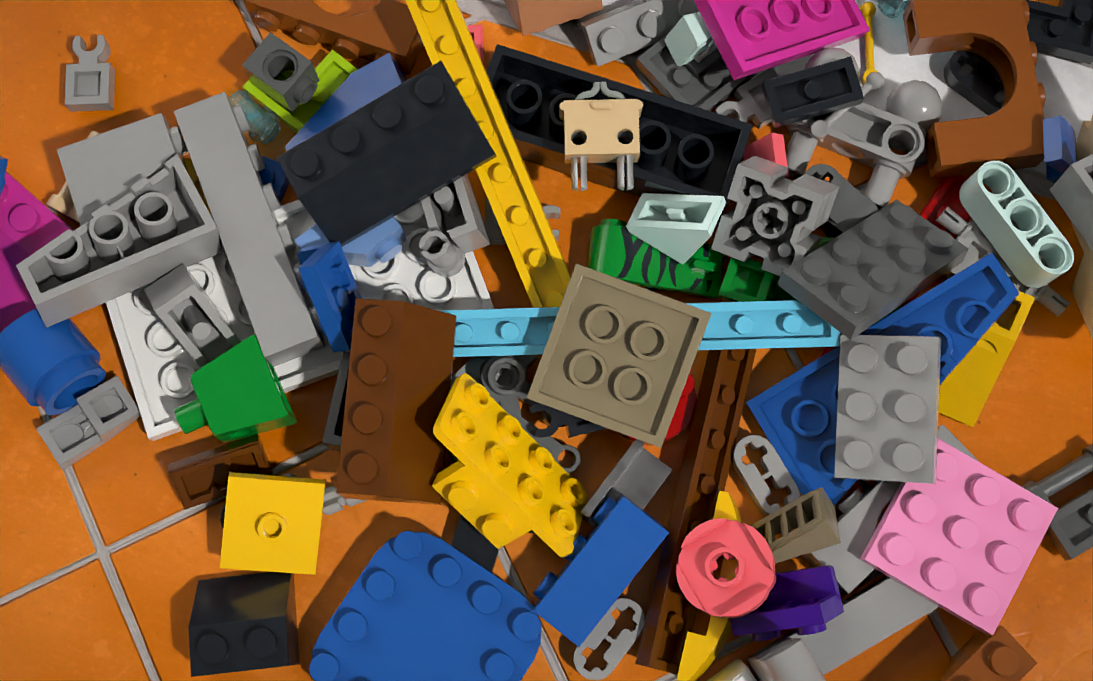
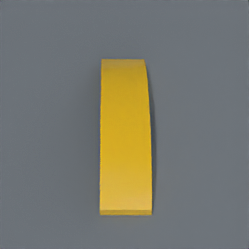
M719 491L713 519H728L742 523L735 500L728 492ZM724 557L720 577H725L728 581L736 577L734 570L739 566L736 558L729 561ZM711 615L706 636L687 631L677 680L697 681L707 671L720 653L732 630L730 618H716Z

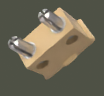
M594 82L593 88L590 91L580 93L575 100H564V102L560 103L559 118L564 121L565 164H571L572 190L578 191V163H580L581 191L587 189V163H617L618 189L624 190V163L626 162L627 190L634 187L633 162H638L640 154L639 118L643 107L642 101L638 99H625L620 92L609 90L606 82ZM599 89H601L604 95L616 98L608 100H584L585 98L595 96L598 93ZM625 138L630 143L622 144L619 142V139ZM580 139L584 141V144L576 145L572 141Z

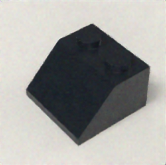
M264 572L198 580L188 627L191 677L300 665L294 573Z

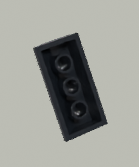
M439 61L278 156L277 159L298 199L330 243L339 241L341 247L489 162L497 157L453 78L442 61Z

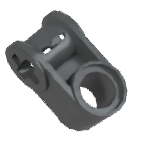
M813 165L805 172L807 175L840 186L828 221L819 226L827 237L836 238L879 211L870 198L859 192L830 165Z

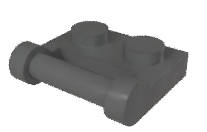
M1093 443L1082 450L1083 455L1038 482L1030 480L1021 487L1052 504L1048 497L1093 471ZM1093 487L1060 506L1046 531L1064 560H1072L1093 547Z

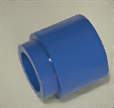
M36 308L17 318L0 333V369L31 406H41L48 415H58L78 405L76 398L101 385L105 378L106 372L99 364L100 353L71 318L46 328Z

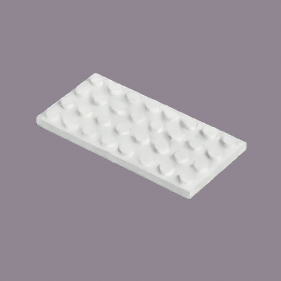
M300 200L282 205L280 209L274 211L279 225L287 223L294 240L316 224ZM421 201L394 216L401 225L407 240L401 244L402 249L394 258L385 263L379 261L372 267L349 265L362 299L405 301L438 311L495 309L473 251L465 253L464 267L454 276H439L429 267L426 258L421 254L424 250L419 248L423 235L431 231L428 227ZM220 239L222 253L189 266L187 269L204 289L242 342L246 338L254 334L256 335ZM297 244L296 249L289 251L295 266L300 264L297 258V253L300 249ZM156 281L106 302L148 439L152 441L183 431L176 419L174 409L197 399L190 376L200 369V366L154 311L145 289ZM305 291L310 307L314 306L309 294ZM323 332L321 336L325 347L274 367L285 393L338 374L343 351L333 353L328 338Z

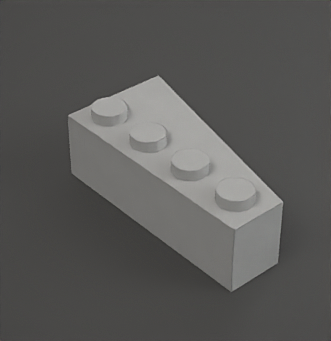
M178 154L164 163L165 168L149 179L145 176L130 186L131 192L110 206L105 203L92 212V218L74 231L66 230L16 265L46 328L157 281L181 264H184L187 268L222 253L218 228Z

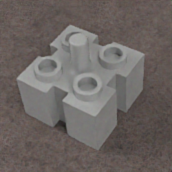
M753 156L737 165L727 199L738 203L736 208L721 216L711 249L743 262L754 255L763 257L765 259L761 269L781 276L783 270L818 249L822 237L813 234L812 231L828 221L840 186L807 174L794 181L785 178L788 167Z

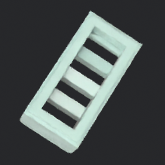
M700 12L684 15L664 39L677 66L687 64L715 45Z

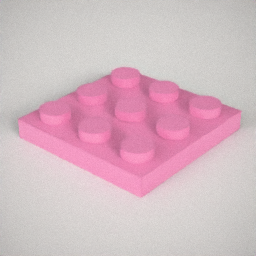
M937 438L936 484L901 482L860 560L984 634L994 635L1058 508Z

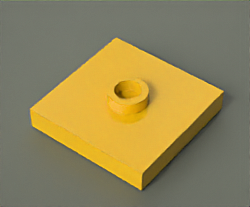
M229 472L220 568L316 575L325 480Z

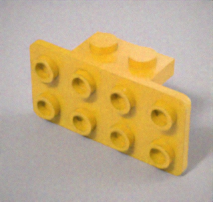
M462 374L455 379L433 426L435 437L459 461L439 472L432 487L497 549L532 530L558 556L565 557L571 554L574 550L573 543L578 536L583 516L580 514L588 502V495L583 485L577 479L572 478L554 460L551 453L546 448L541 447L522 428L520 422L515 417L509 415L490 396L483 385L477 383L470 375Z

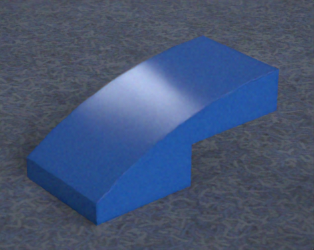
M1061 115L1043 119L1046 179L1054 184L1071 164L1077 162L1075 131L1071 124Z

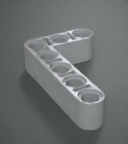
M885 576L842 601L844 612L826 623L827 630L810 635H798L795 629L748 657L747 660L759 681H826L823 676L939 606L890 577Z

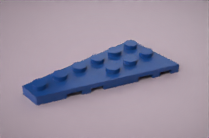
M990 253L870 326L859 335L940 337V386L1018 297L1019 292L994 254ZM840 346L746 402L802 496L823 487L834 506L858 480L834 478Z

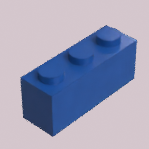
M623 493L616 500L610 496L605 499L592 516L597 525L586 538L580 533L578 534L573 543V552L564 557L568 560L557 575L549 571L533 592L538 597L534 605V612L578 647L581 646L669 534L665 526Z

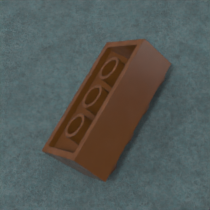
M356 298L337 494L345 499L441 505L442 496L432 487L436 475L444 470L446 447L435 437L433 426L451 390L456 315L405 301Z

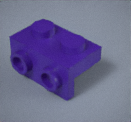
M823 565L775 573V585L770 590L763 604L747 615L730 618L734 636L752 634L753 641L777 638L782 635L781 630L796 628L798 635H810L827 630L826 623L844 612L834 567L832 565Z

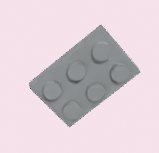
M845 335L840 336L834 478L936 484L941 356L940 337L857 335L850 340Z

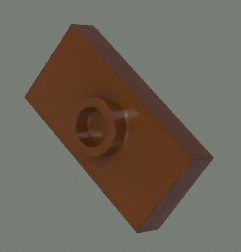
M259 434L168 464V473L184 510L227 496L229 472L274 476Z

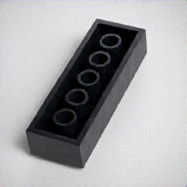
M499 44L496 45L486 72L523 160L571 175V164H565L564 121L559 118L560 103L564 102V100H575L580 93L590 91L593 88L594 82H606L609 90L620 92L625 99H638L643 103L639 118L640 154L638 162H633L634 187L627 190L626 162L624 163V190L618 189L617 163H587V180L637 197H641L642 193L724 196L726 204L719 217L718 223L720 222L728 202L727 197L737 165L741 162L753 124ZM599 89L598 93L595 96L585 98L584 100H608L616 98L604 95L601 89ZM625 138L619 139V142L622 144L630 143ZM580 139L572 141L576 145L584 144V141ZM578 163V178H581L580 163Z

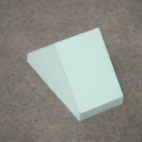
M642 193L626 227L631 234L683 265L711 237L725 207L726 200L724 196Z

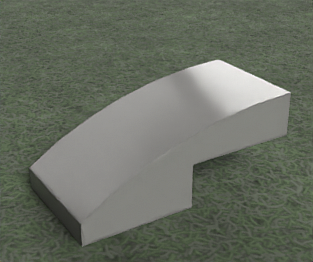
M118 376L76 398L78 405L36 428L62 470L108 442L141 416L138 406Z

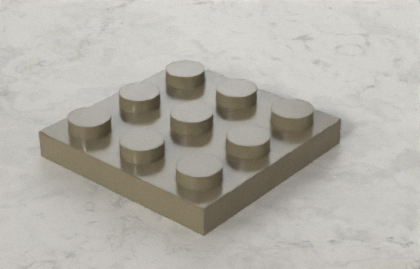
M576 264L527 398L661 448L712 313Z

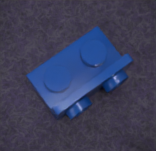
M339 241L302 248L297 253V258L301 265L298 269L301 274L303 288L309 294L319 317L320 328L327 336L333 353L350 350L356 298L362 299L341 244Z

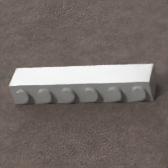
M223 92L175 110V117L213 220L218 228L220 239L264 358L275 367L325 347L321 336L322 330L319 324V317L315 307H310L302 285L301 274L298 269L301 265H294L289 252L296 249L295 241L287 223L281 225L278 223L274 211L281 208L280 202L272 184L264 185L259 171L266 169L264 160L257 144L249 145L244 132L251 130V126L242 105L233 106L226 93Z

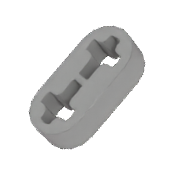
M749 435L742 438L734 446L731 459L733 468L756 507L763 515L768 516L781 508L778 504L770 506L765 499L771 494L769 487L764 481L769 478L776 490L784 488L787 491L788 496L783 500L784 505L799 498L800 493L796 483L773 445L766 438L760 435ZM749 445L753 451L759 448L763 451L764 456L759 460V463L765 472L764 475L761 476L753 463L745 465L742 462L741 458L746 454L744 446Z
M617 599L581 646L576 647L573 662L581 676L589 680H601L613 672L644 628L645 615L638 603L631 599ZM627 607L632 609L634 614L631 620L636 624L635 628L632 631L624 628L615 639L611 638L608 632L615 624V619L611 616L612 611L617 609L622 612ZM605 639L610 643V646L603 654V659L607 662L606 667L603 670L594 667L590 672L583 667L587 660L582 655L583 650L586 647L594 650Z

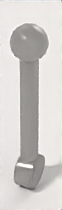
M872 72L867 76L866 83L861 87L863 96L872 89L882 87L884 77L881 73ZM851 107L834 111L824 120L815 121L810 127V135L817 140L825 138L829 127Z

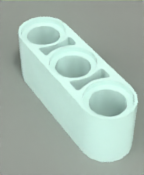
M1001 161L986 162L961 185L959 199L963 207L1023 285L1030 288H1040L1071 268L1074 261V252L1069 242L1009 165ZM983 183L991 189L992 193L984 187ZM1011 220L1018 224L1020 230L1013 226ZM1039 256L1045 260L1048 267L1041 263Z

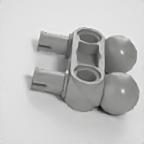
M829 47L814 54L805 66V69L851 56L858 80L860 78L859 67L854 56L841 48ZM911 80L904 82L894 88L887 97L886 111L864 102L852 106L829 127L828 134L821 140L814 139L810 135V127L815 122L811 119L788 124L787 129L791 139L785 151L789 177L797 179L803 176L816 146H820L873 168V173L864 194L881 210L888 205L898 180L910 176L917 158L924 149L927 132L934 123L940 120L942 100L937 89L925 81ZM831 113L824 114L825 118H827ZM888 140H898L903 143L907 154L897 155L889 148Z

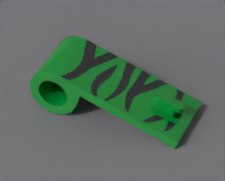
M604 219L601 220L600 225L591 228L587 268L631 284L715 300L719 298L723 254L712 250L713 244L704 243L682 265L631 234L626 227L627 223L622 220Z

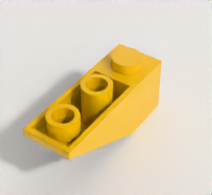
M1018 291V297L939 386L938 413L974 427L1016 342L1035 297Z

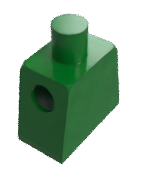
M255 334L192 373L190 381L197 399L174 409L176 419L185 434L209 425L214 437L223 442L237 440L297 423L275 368L264 358Z

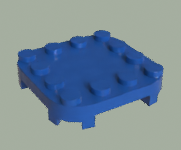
M404 531L396 537L389 539L374 554L332 615L314 646L309 671L315 681H521L533 663L540 647L541 622L537 613L534 612V606L520 592L442 539L425 532Z

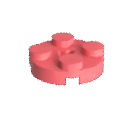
M718 518L706 521L695 527L685 537L681 545L682 550L676 565L679 587L692 605L716 618H737L753 612L763 604L770 590L775 585L776 575L773 552L764 537L754 527L745 523ZM724 555L729 561L737 559L739 566L734 570L736 575L734 579L728 581L725 577H719L718 579L714 577L713 572L718 568L716 559Z

